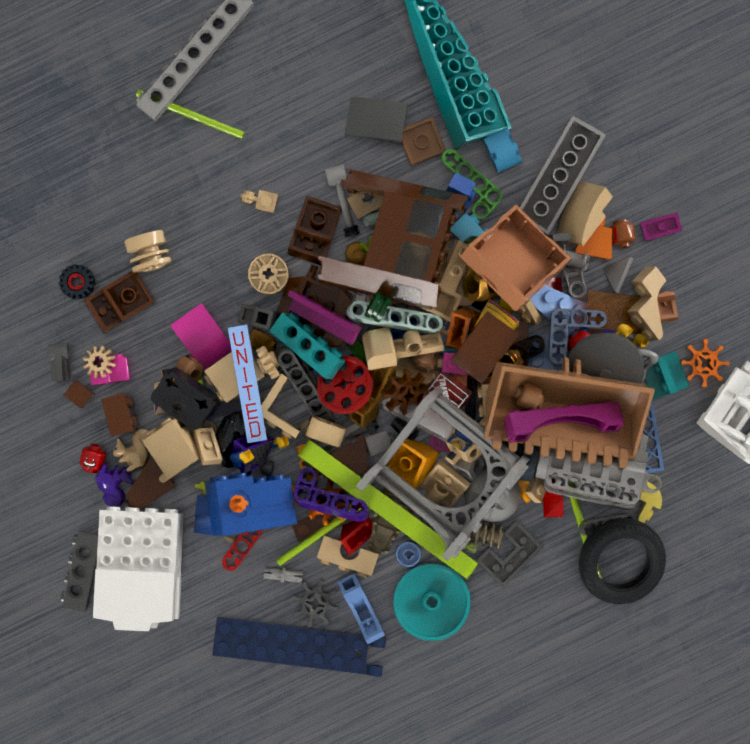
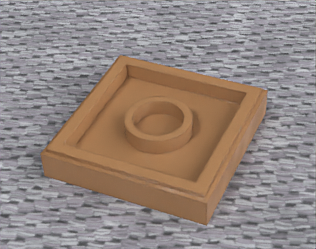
M433 116L404 127L402 145L410 166L442 155L446 151Z

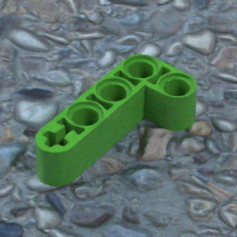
M453 149L444 151L441 158L442 164L453 175L455 172L460 174L459 169L461 167H467L470 174L464 177L469 178L473 182L477 179L484 182L482 189L473 188L476 191L475 194L480 199L471 210V214L479 221L484 220L500 203L502 199L501 191L457 151ZM446 155H454L453 160L456 163H458L459 160L461 161V163L457 166L456 170L453 169V167H455V164L452 161H450L449 163L446 162ZM490 192L497 193L498 200L496 202L489 201L488 194ZM482 206L486 211L485 215H476L475 208Z

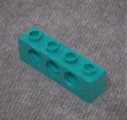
M282 312L269 331L325 379H333L346 362L341 357L342 353L335 348L331 349L327 345L328 341L321 336L317 337L313 333L314 330L307 324L303 325L296 314ZM294 328L297 329V335L295 337H293L292 331ZM308 340L311 341V347L309 349L306 347V342ZM322 352L325 353V359L323 361L320 359V354Z

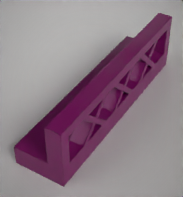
M290 290L288 296L293 298L289 307L290 311L345 342L354 344L362 327L305 295Z

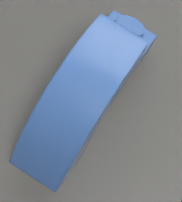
M352 574L338 581L340 590L351 608L367 644L385 636L376 613L356 575Z

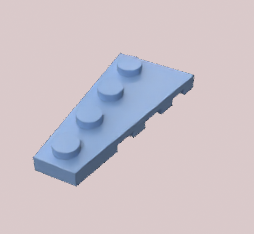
M546 285L531 298L535 308L549 320L552 311L555 309L586 310L588 306L587 303ZM558 312L554 318L558 319L559 323L562 319H568L567 323L570 324L569 316L571 312H568V316H562L561 312ZM576 313L573 317L574 322L577 324L582 322L583 315ZM568 327V337H571L575 333L574 330L579 329V327Z

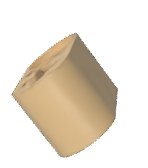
M312 416L306 436L332 446L340 447L347 428L335 422Z

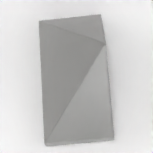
M632 257L603 268L612 292L616 295L619 294L633 261Z

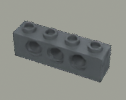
M79 531L78 535L75 534L73 538L74 554L71 553L68 564L71 565L70 572H67L64 583L67 584L66 591H62L60 602H63L62 608L86 612L97 567L98 534ZM82 547L89 549L88 557L81 555L80 550ZM78 566L85 568L84 576L77 574L76 568ZM73 585L81 587V594L77 595L72 591Z

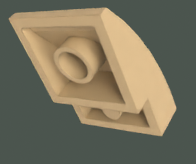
M580 181L564 208L557 233H570L571 240L568 242L584 246L606 217L602 211L613 198L607 188Z

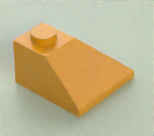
M407 439L387 466L417 489L434 468L439 452L425 443Z

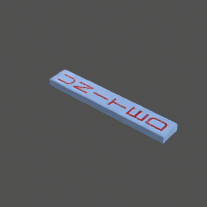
M248 325L230 327L228 332L247 442L267 440Z

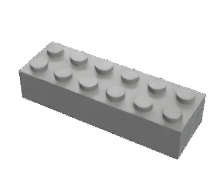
M572 116L519 207L536 223L545 235H549L606 136L603 132L575 116Z

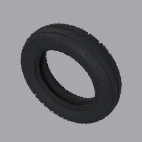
M616 519L602 524L587 537L579 555V573L585 587L598 599L612 604H628L644 598L658 585L666 565L665 548L658 534L645 523L633 519ZM622 538H631L643 543L647 551V562L637 578L625 584L615 585L607 583L599 577L597 563L601 552L607 545Z

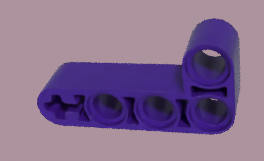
M311 467L301 470L294 490V497L298 506L357 522L367 519L368 507L363 500L317 489L318 477L316 471ZM309 475L314 477L313 480L309 482L304 480V478ZM302 493L308 494L306 499L298 498ZM320 498L327 499L324 504H318L317 501ZM338 503H344L345 507L343 509H337L336 505ZM359 508H362V511L356 513V511H358Z

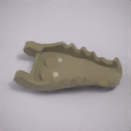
M384 487L381 492L412 514L413 509ZM374 512L372 534L368 547L376 553L387 554L394 539H396L401 531Z

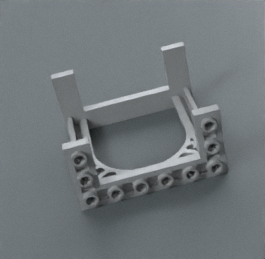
M437 386L424 397L413 413L415 415L377 464L364 475L356 487L363 491L375 479L437 531L445 545V552L442 557L448 561L452 556L456 558L471 540L468 537L472 531L476 533L482 526L480 521L483 517L487 519L494 511L491 507L495 503L499 505L504 499L505 495L503 492L506 489H512L529 466L526 464L530 459L525 455L519 457L516 453L509 452L508 447L501 443L500 450H494L492 448V439L484 438L485 428L443 396L444 390ZM430 409H433L475 443L485 458L488 472L485 487L478 498L465 506L444 507L435 504L387 466ZM493 456L495 460L498 459L500 461L492 463L490 458ZM501 466L506 470V473L502 476H497L492 470L494 467ZM493 479H494V480H497V481H501V482L495 483V486H492V485H491V481H492ZM470 508L475 509V511L472 512V519L468 511ZM458 512H463L466 516V523L464 525L457 521ZM446 513H452V521L449 519L450 516H447Z

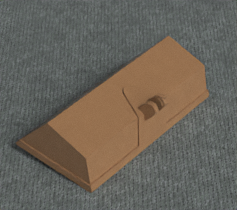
M565 357L562 360L561 370L557 371L496 362L486 392V422L484 438L492 439V448L494 450H500L502 441H507L509 452H516L517 445L520 443L524 444V453L527 455L533 453L534 445L540 446V456L542 457L549 455V448H555L557 459H563L565 457V450L571 451L572 461L576 462L580 460L581 452L587 453V462L590 464L596 462L597 455H603L604 466L612 464V457L618 458L620 468L627 467L628 459L635 460L654 395V388L640 383L588 376L581 373V361L578 359L573 363V372L569 371V358ZM529 383L542 389L544 400L539 410L552 406L562 408L572 404L581 406L586 403L600 404L604 401L619 402L624 424L619 431L600 433L599 429L585 424L556 423L534 431L528 441L509 443L504 420L511 411H528L516 405L514 393L518 386L522 387L523 384Z

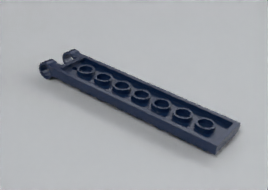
M217 617L212 655L381 677L383 666L366 664L368 646L385 648L386 638L381 637L367 644L362 634ZM360 651L362 656L358 657L356 653Z

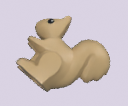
M139 429L133 433V445L126 448L123 441L119 438L117 439L113 455L115 457H122L119 463H128L127 472L133 473L144 468L149 453L142 441L147 438L146 434L149 432L147 429Z

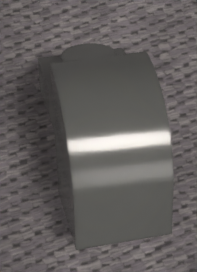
M242 304L238 323L270 330L276 321L278 312Z

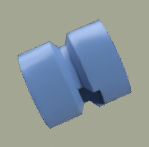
M411 540L401 542L396 549L398 562L406 567L416 565L421 558L418 544Z

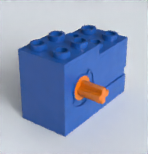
M246 473L229 474V478L227 476L210 477L209 482H204L212 536H227L297 524L296 512L293 507L296 502L294 497L295 486L291 484V478H284L283 474L266 476L265 480V477L253 478V476H246Z

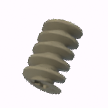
M484 521L476 533L472 531L468 537L474 538L475 544L482 540V546L488 541L490 548L496 543L497 550H499L504 532L501 525L495 530L494 523H491L487 528V522Z

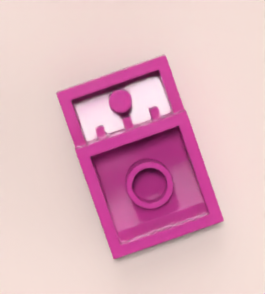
M202 303L170 325L191 355L202 364L204 372L232 352L229 339Z

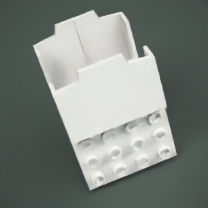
M106 507V510H99L93 618L113 621L115 630L150 631V628H157L159 622L179 619L184 514L178 513V510L165 509V513H160L159 509L145 508V512H139L140 508L126 507V511H120V507Z

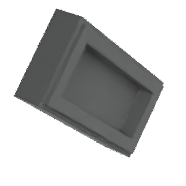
M570 233L546 235L555 243L571 240Z

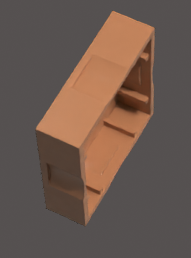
M517 205L505 213L492 228L483 232L469 244L460 256L515 311L519 310L562 271L572 259L551 238L546 236L536 223Z

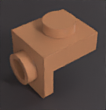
M660 292L657 302L661 323L677 321L678 313L675 304V292Z

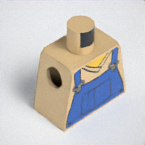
M456 428L453 429L446 440L450 450L446 459L452 465H455L460 458L467 463H472L482 455L477 445Z

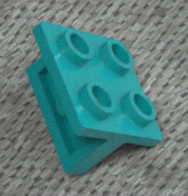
M676 351L658 357V362L649 367L646 373L645 380L648 387L655 389L653 399L671 395L689 387Z

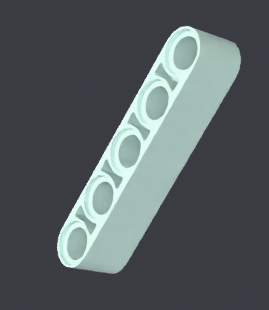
M364 301L353 302L346 311L347 317L355 322L405 331L416 330L422 334L436 333L443 325V321L438 315L387 306L384 316L377 323L374 321V318L364 316L369 302ZM353 307H358L361 311V314L355 315L353 313ZM391 314L398 316V322L391 320ZM410 317H414L417 320L416 326L410 323ZM429 320L436 324L435 329L429 327Z

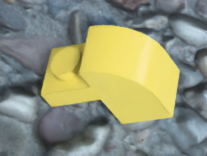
M647 482V485L650 489L657 488L653 484ZM641 491L640 500L644 501L636 516L637 520L645 523L646 520L649 521L654 512L652 510L653 507L661 509L662 496L660 491L654 494Z

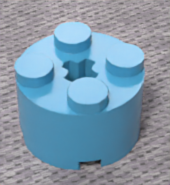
M508 127L482 139L497 173L523 162L516 142L510 139L512 136Z

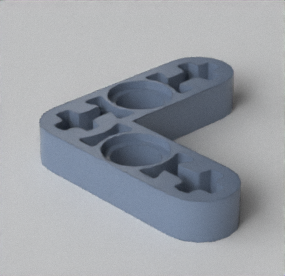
M566 308L553 310L550 315L549 361L553 364H562L563 358L567 357L568 327L601 328L607 322L606 314L599 310ZM558 312H561L562 316H568V312H571L569 316L570 324L567 323L568 319H562L559 323L558 319H555L554 316ZM576 313H581L584 317L583 322L580 324L575 323L573 320ZM587 313H590L589 317H596L599 314L602 321L598 325H596V321H589V325H587ZM556 331L563 333L564 337L561 342H556L553 339V334ZM552 344H563V348H559V354H562V358H559L558 361L552 357V354L556 353L557 348H552Z

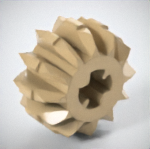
M93 346L94 353L89 350L86 351L90 357H83L84 361H88V364H84L83 368L90 367L87 371L88 375L94 372V378H98L100 373L101 377L105 378V371L112 374L109 366L115 367L116 364L110 363V361L116 358L115 356L108 357L112 352L110 349L104 353V346H101L99 351L96 346ZM98 357L99 359L104 360V362L101 363V367H99V365H95V362L98 361Z

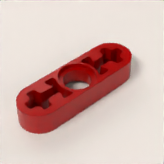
M257 530L258 535H252L250 538L253 540L252 543L247 538L242 537L243 534L248 536L250 532L239 535L222 559V565L226 570L233 571L240 565L261 536L262 530ZM239 541L247 543L248 548L246 551L241 552L237 549ZM233 549L238 555H242V557L240 559L237 556L234 560L236 565H231L229 567L227 566L228 561L226 560V558H232L234 553H231V551Z

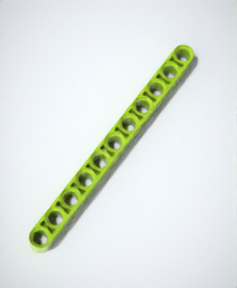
M308 440L298 454L300 458L356 499L363 500L367 507L464 578L468 579L477 567L478 563L462 551L456 558L452 556L448 561L444 559L442 555L445 552V545L439 534L371 484L363 491L359 490L356 486L362 478L312 441Z

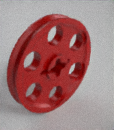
M341 356L347 362L346 370L338 371L330 384H325V378L319 374L317 394L322 404L329 410L338 414H350L358 411L368 402L373 391L374 380L371 370H368V366L364 362L352 356ZM362 367L364 369L362 376L356 377V370ZM346 381L348 382V385H346L344 389L341 386L344 385ZM360 386L366 387L363 395H358L357 393ZM334 393V400L328 403V394ZM350 398L351 405L348 408H344V400Z

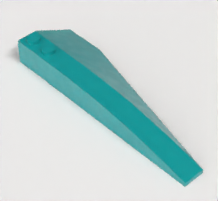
M405 0L410 23L429 82L455 149L479 142L486 136L506 127L511 130L512 127L495 88L491 90L488 84L490 79L486 73L483 74L477 65L479 62L468 51L469 46L453 21L450 22L445 15L447 12L444 7H440L437 0Z

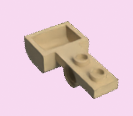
M454 240L447 258L440 265V279L438 282H435L441 287L437 307H433L432 310L424 309L431 314L438 315L446 322L451 321L452 312L457 310L462 298L455 291L466 267V262L460 256L468 245L460 240ZM420 289L415 302L421 304L422 291Z
M386 327L369 330L362 337L368 370L396 366L398 358L444 351L440 332L420 336L418 331L409 330L404 333L403 339L393 340L390 328Z

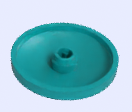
M438 563L421 564L405 573L396 586L393 599L395 615L401 626L412 636L427 641L442 640L455 634L465 623L471 603L469 590L463 578L452 568Z

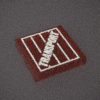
M442 370L428 387L430 392L437 386L441 387L444 390L442 395L460 409L473 394L470 389L447 372H442ZM423 393L419 400L422 401L428 394Z

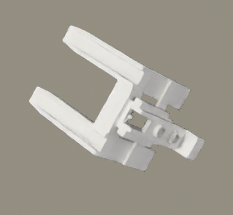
M746 361L741 369L736 367L726 383L721 385L717 391V396L707 411L703 412L697 424L722 445L750 464V432L748 435L740 432L750 418V362Z

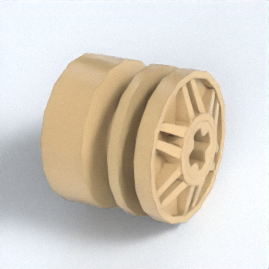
M163 230L147 232L124 240L127 254H137L136 257L130 260V264L139 263V265L132 267L133 273L154 271L172 262L170 257L161 258V256L169 253L168 249L159 250V246L166 243Z
M262 254L256 257L248 269V279L251 285L259 293L265 295H276L282 292L290 278L287 264L274 254ZM268 269H271V272L274 273V275L270 276L269 279H266V276L263 275V273L267 272Z

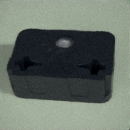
M173 367L162 377L157 388L151 394V401L189 429L197 430L205 423L218 403V396L179 368Z

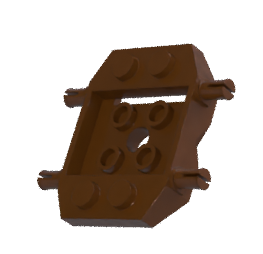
M311 264L306 276L289 278L276 311L278 312L276 321L282 312H292L289 310L293 298L288 296L290 290L305 295L307 288H310L307 295L308 298L351 322L352 320L347 317L346 311L355 300L348 290L336 289L317 281L314 277L319 267ZM353 307L354 314L356 313L358 307ZM299 316V321L303 325L307 324L310 326L317 337L321 336L327 340V345L330 348L343 346L344 340ZM296 328L292 331L293 336L297 335Z

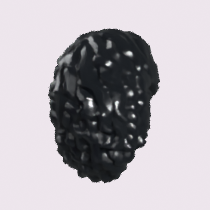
M242 411L227 415L218 427L216 439L222 456V467H234L230 460L233 440L246 435Z

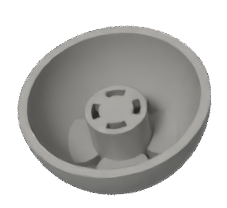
M487 467L481 470L474 482L468 480L471 484L464 492L466 505L473 502L482 493L487 481ZM494 467L492 470L497 476L505 474L502 468ZM493 479V480L491 481V485H492V486H495V483L501 482V481H497V480H494V479ZM516 482L511 490L506 489L503 492L505 495L504 499L499 505L495 503L491 507L494 511L487 519L483 517L482 521L501 522L515 513L521 501V491L518 482ZM474 508L469 509L471 513L475 511Z

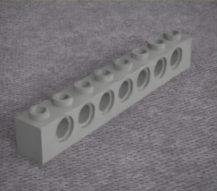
M225 0L221 5H217L212 10V16L209 20L205 19L200 24V30L197 34L193 33L188 38L186 47L184 49L180 48L176 52L174 61L164 66L161 71L163 72L162 75L152 80L149 84L151 88L146 93L142 92L137 98V107L156 122L251 11L254 3L251 0ZM230 6H234L236 8V12L234 14H228L226 13V9ZM222 21L224 26L221 29L214 28V23ZM205 35L212 37L211 41L207 44L201 42L202 37ZM191 50H198L199 55L196 58L189 57V52ZM180 64L187 66L186 71L183 73L176 71L177 66ZM173 79L174 85L172 87H165V80ZM155 93L162 95L159 102L152 101V96Z

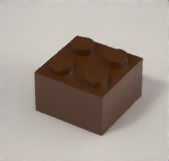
M122 393L101 399L111 437L138 430L137 426L140 424L137 414L134 415L132 407H135L132 396H129L128 393Z

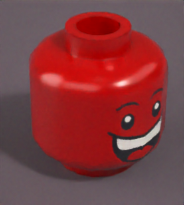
M91 443L90 446L82 449L79 464L83 467L84 471L97 473L105 463L106 452L101 449V445Z

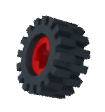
M73 264L72 266H67L59 276L61 291L72 299L88 297L90 292L93 291V286H95V278L92 272L82 265ZM80 277L82 284L74 287L72 285L73 278L77 279Z

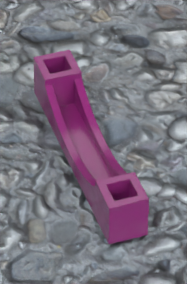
M604 401L600 404L586 403L581 406L572 404L562 408L552 406L543 410L538 408L523 412L514 410L507 415L504 425L509 443L528 441L534 431L551 424L580 423L599 429L600 433L619 431L624 424L619 402Z

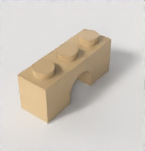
M324 535L317 555L320 563L329 566L331 563L338 565V569L349 572V569L357 571L356 575L367 578V575L372 576L379 553L361 547L356 557L348 559L341 554V541Z

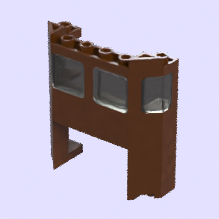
M350 169L346 180L342 179L341 181L348 193L356 194L357 190L384 196L364 266L319 256L322 266L319 268L321 275L318 274V280L322 284L374 296L378 291L383 297L391 298V301L428 310L437 307L441 287L435 282H438L440 279L441 271L439 268L446 258L445 247L451 241V226L455 225L459 214L463 215L468 196Z

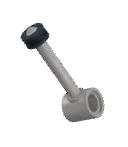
M344 164L326 168L329 186H335L346 224V228L343 229V231H346L345 237H354L360 232L357 231L358 225L354 226L345 190L341 183L342 179L346 180L347 177Z

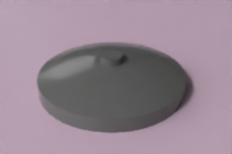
M614 333L590 335L579 341L568 355L570 372H573V363L578 359L581 361V373L588 376L642 384L644 377L642 355L635 344L621 335Z

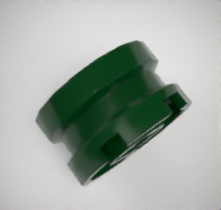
M377 291L371 299L364 316L372 317L375 322L379 323L391 302V298L383 297Z

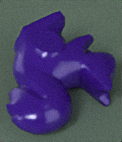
M104 463L98 471L95 481L98 488L105 493L103 496L104 503L109 507H119L125 500V493L118 486L121 481L129 484L134 483L131 479V472H127V467H123L119 472V465H116L111 470Z

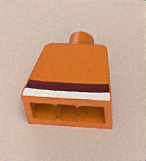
M467 307L453 311L446 345L459 349L474 329L481 313Z

